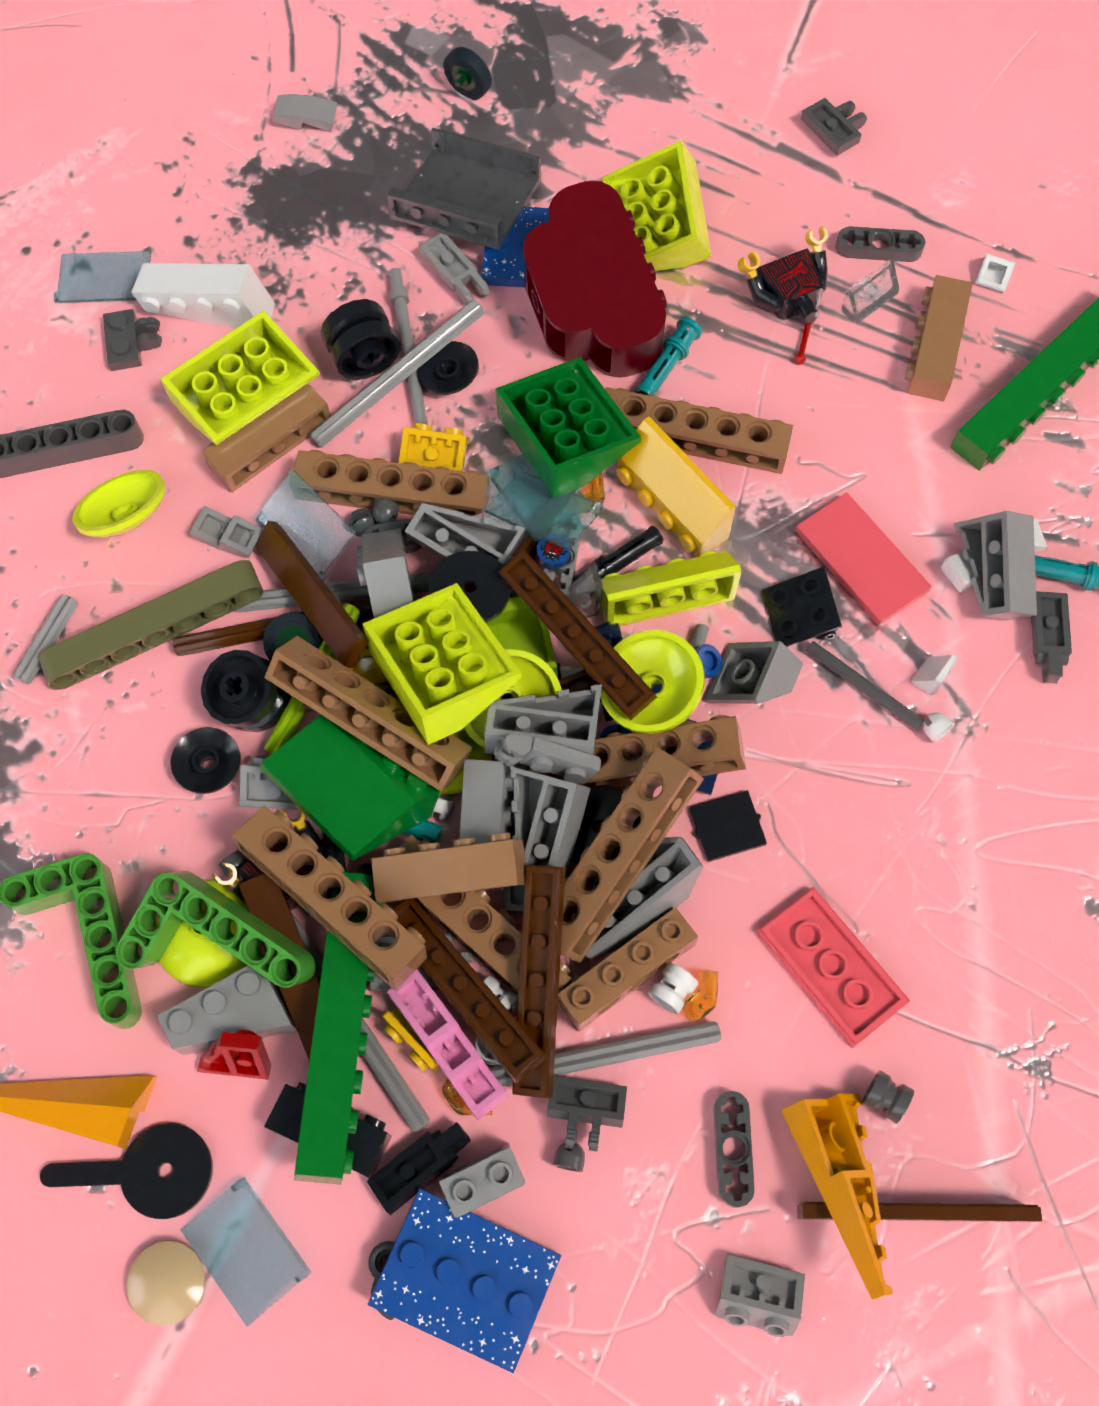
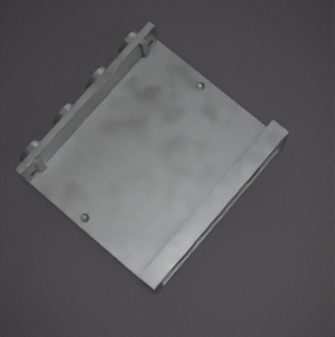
M432 128L433 150L406 190L391 187L387 193L390 219L499 250L541 182L540 156Z

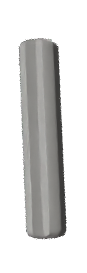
M62 594L57 599L13 672V676L18 681L25 684H30L41 667L38 658L39 654L56 643L78 606L76 600L71 596Z

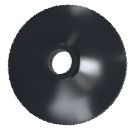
M451 341L418 368V377L422 386L431 393L437 395L454 394L465 389L473 382L478 373L479 360L475 351L469 345Z
M212 727L199 728L183 736L176 744L171 755V771L176 781L184 789L196 794H210L223 789L235 778L240 767L241 754L236 741L227 732ZM206 761H214V765L211 768H203Z

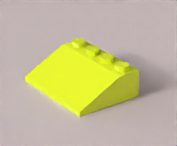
M682 140L602 177L603 183L610 185L618 192L626 211L630 210L635 221V234L637 237H642L646 251L645 259L647 263L651 262L655 271L685 268L712 256L696 161Z
M263 310L160 378L170 401L182 415L211 442L218 445L318 377L320 372Z
M458 583L362 624L365 636L369 640V652L428 745L462 730L522 678L520 670Z

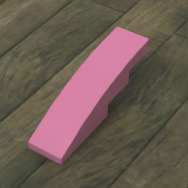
M415 970L396 991L393 988L387 991L390 998L477 1120H480L509 1097L480 1054L460 1029L456 1020L418 970Z

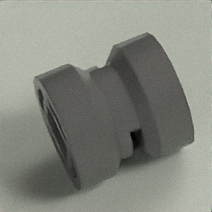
M879 1070L870 1083L863 1097L862 1104L871 1109L878 1108L882 1110L885 1108L886 1118L897 1124L908 1109L915 1091L905 1084L895 1087L896 1084L892 1082L891 1076Z

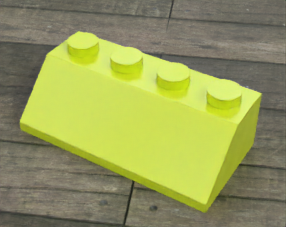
M709 551L701 554L699 557L688 560L678 558L671 560L666 565L657 567L643 566L634 572L622 575L619 573L608 574L603 579L597 580V597L605 623L610 621L611 624L619 623L620 626L733 601L735 600L742 570L740 564L727 551L718 553Z

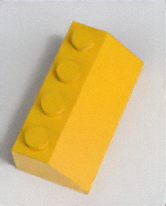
M648 416L636 429L641 436V442L617 460V476L624 485H630L634 489L638 499L645 507H650L658 515V519L665 529H671L679 537L680 544L687 552H693L699 557L705 552L712 551L729 538L736 506Z

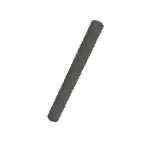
M812 641L805 652L911 728L918 731L923 725V718L815 641Z

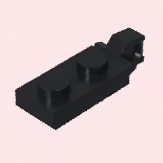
M458 1122L443 1133L440 1130L432 1134L427 1132L366 1182L385 1211L391 1216L412 1199L419 1188L423 1190L453 1166L452 1164L459 1158L456 1153L463 1149L471 1139Z

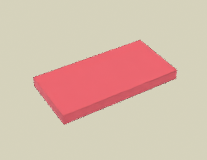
M847 492L796 525L795 532L878 627L930 592L932 588L927 580Z
M811 887L757 930V933L852 1048L910 1002L904 992L814 887Z

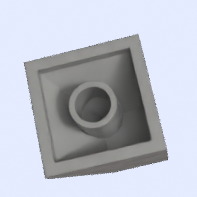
M781 641L729 643L722 659L721 671L714 677L705 701L708 703L760 704L792 692L803 662Z

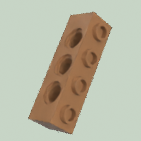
M675 907L559 992L558 1004L580 1032L662 971L669 962H674L694 947L698 935Z

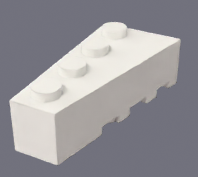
M143 263L131 292L141 307L148 313L230 328H238L263 310L271 318L275 307L274 301L250 264Z

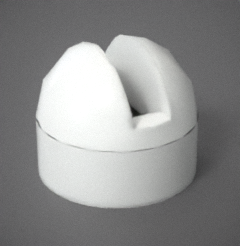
M935 712L929 714V719L924 720L923 730L936 743L952 729L955 723L948 716Z
M439 795L433 814L434 812L440 813L439 820L447 818L453 810L455 798L450 795Z

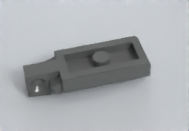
M1036 591L1037 616H1031L1033 657H1035L1036 664H1042L1043 683L1057 684L1060 677H1063V666H1067L1069 656L1072 654L1068 594Z

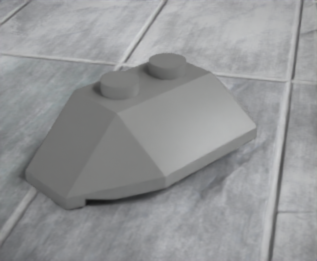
M665 837L587 952L586 956L592 959L621 948L689 898L703 865L684 838ZM599 877L594 880L592 890L598 886ZM578 908L576 909L575 918L578 915Z

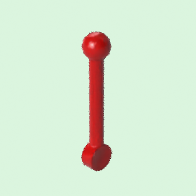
M814 322L805 324L799 352L794 356V362L798 365H802L806 361L804 353L811 325Z

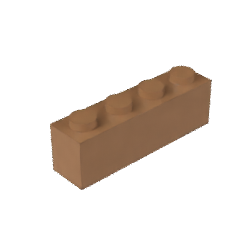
M936 275L932 287L926 286L921 305L926 306V310L920 311L916 324V329L921 330L920 337H914L910 351L911 355H915L914 362L909 361L904 380L910 381L907 394L945 401L953 380L973 282Z
M306 384L218 445H215L213 442L210 443L208 448L202 451L212 472L233 493L308 439L311 431L331 416L328 404L309 384Z
M510 833L488 835V843L475 844V838L453 840V847L440 849V843L418 845V852L407 854L405 847L383 850L384 857L371 858L376 903L525 884L526 863L523 840L511 839Z

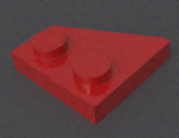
M240 1029L236 1030L235 1033L222 1032L201 1055L197 1071L200 1073L269 1080L272 1065L262 1037L253 1031Z

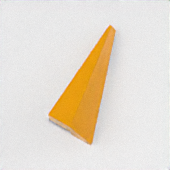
M142 1075L0 1083V1112L126 1149L139 1112H145L157 1077Z
M838 1093L828 1099H802L782 1109L781 1112L871 1299L876 1300L892 1295V1287L886 1285L882 1272L881 1262L887 1258L885 1246L878 1245L875 1225L881 1222L872 1163L866 1160L863 1152L862 1141L867 1138V1131L865 1126L859 1125L857 1108L862 1105L860 1094Z

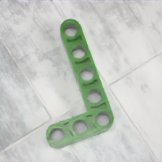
M84 853L6 878L0 884V902L17 914L30 915L75 900L100 1017L105 1022L119 1029H129L135 1026L141 1018L142 1006L133 969L122 967L116 958V948L125 930L110 868L94 854ZM92 867H97L96 874L91 879L85 880L86 872ZM57 878H62L60 886L50 891L51 883ZM26 889L23 899L15 902L16 894L20 890ZM99 900H104L103 908L99 912L92 914L93 905ZM112 933L110 943L103 948H99V941L103 935ZM114 967H119L118 977L113 982L107 983L106 976L108 972ZM126 1001V1012L123 1016L115 1018V1007L119 1003Z
M189 871L165 872L154 879L116 948L118 963L126 969H137L154 965L163 957L182 921H184L282 988H289L310 980L316 970L315 960L308 951ZM174 881L178 884L179 891L177 895L173 891ZM203 900L206 902L208 908L206 916L203 914L201 909V904ZM156 913H158L160 916L159 926L155 921ZM231 920H233L237 926V932L235 936L232 934L230 930ZM260 940H263L267 947L265 956L259 950ZM138 945L142 948V957L139 956ZM290 960H292L297 967V973L295 977L290 973L288 969V964Z

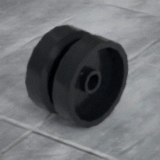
M369 299L353 300L339 306L327 316L320 330L322 340L331 354L339 374L347 379H367L380 374L392 365L401 349L400 340L393 327L389 325V319L384 309L376 301Z
M232 650L218 656L207 668L201 685L203 705L211 717L246 732H261L276 725L287 707L291 695L264 678L271 661L248 650Z

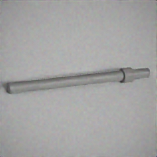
M392 268L389 270L392 286L389 293L391 303L395 306L404 356L414 348L407 308L409 296L407 288L403 285L401 269ZM417 369L407 377L415 423L428 424Z

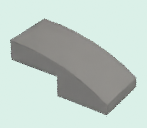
M278 95L272 121L301 130L302 124L305 123L331 132L337 102L309 95Z
M204 505L189 533L191 538L209 546L249 558L262 534L263 528L236 515L230 518Z

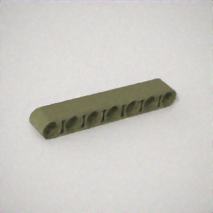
M249 560L233 562L43 650L38 658L48 686L53 690L71 687L173 640L175 637L186 634L255 602L263 595L264 591L252 562Z

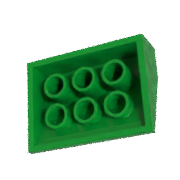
M581 357L495 388L498 418L554 499L583 488L641 442V436Z
M321 714L266 758L260 765V769L352 861L431 818L440 794L439 790Z

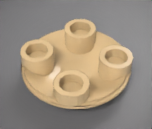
M162 1241L146 1248L133 1262L127 1278V1296L132 1309L141 1319L154 1325H170L186 1318L203 1300L205 1273L202 1262L190 1245L180 1242Z

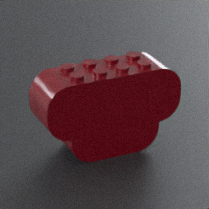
M584 181L560 190L550 203L549 221L536 226L528 233L523 245L525 289L545 343L552 354L564 361H570L581 357L583 361L591 359L594 366L605 375L616 378L629 377L650 369L661 354L667 301L663 290H658L655 284L656 273L651 262L647 263L645 259L646 251L643 239L635 234V221L630 210L626 211L620 195L610 185L600 181Z

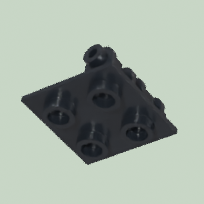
M824 566L762 590L775 640L781 641L786 647L819 635H823L825 640L832 639L837 636L836 631L838 628L842 627Z

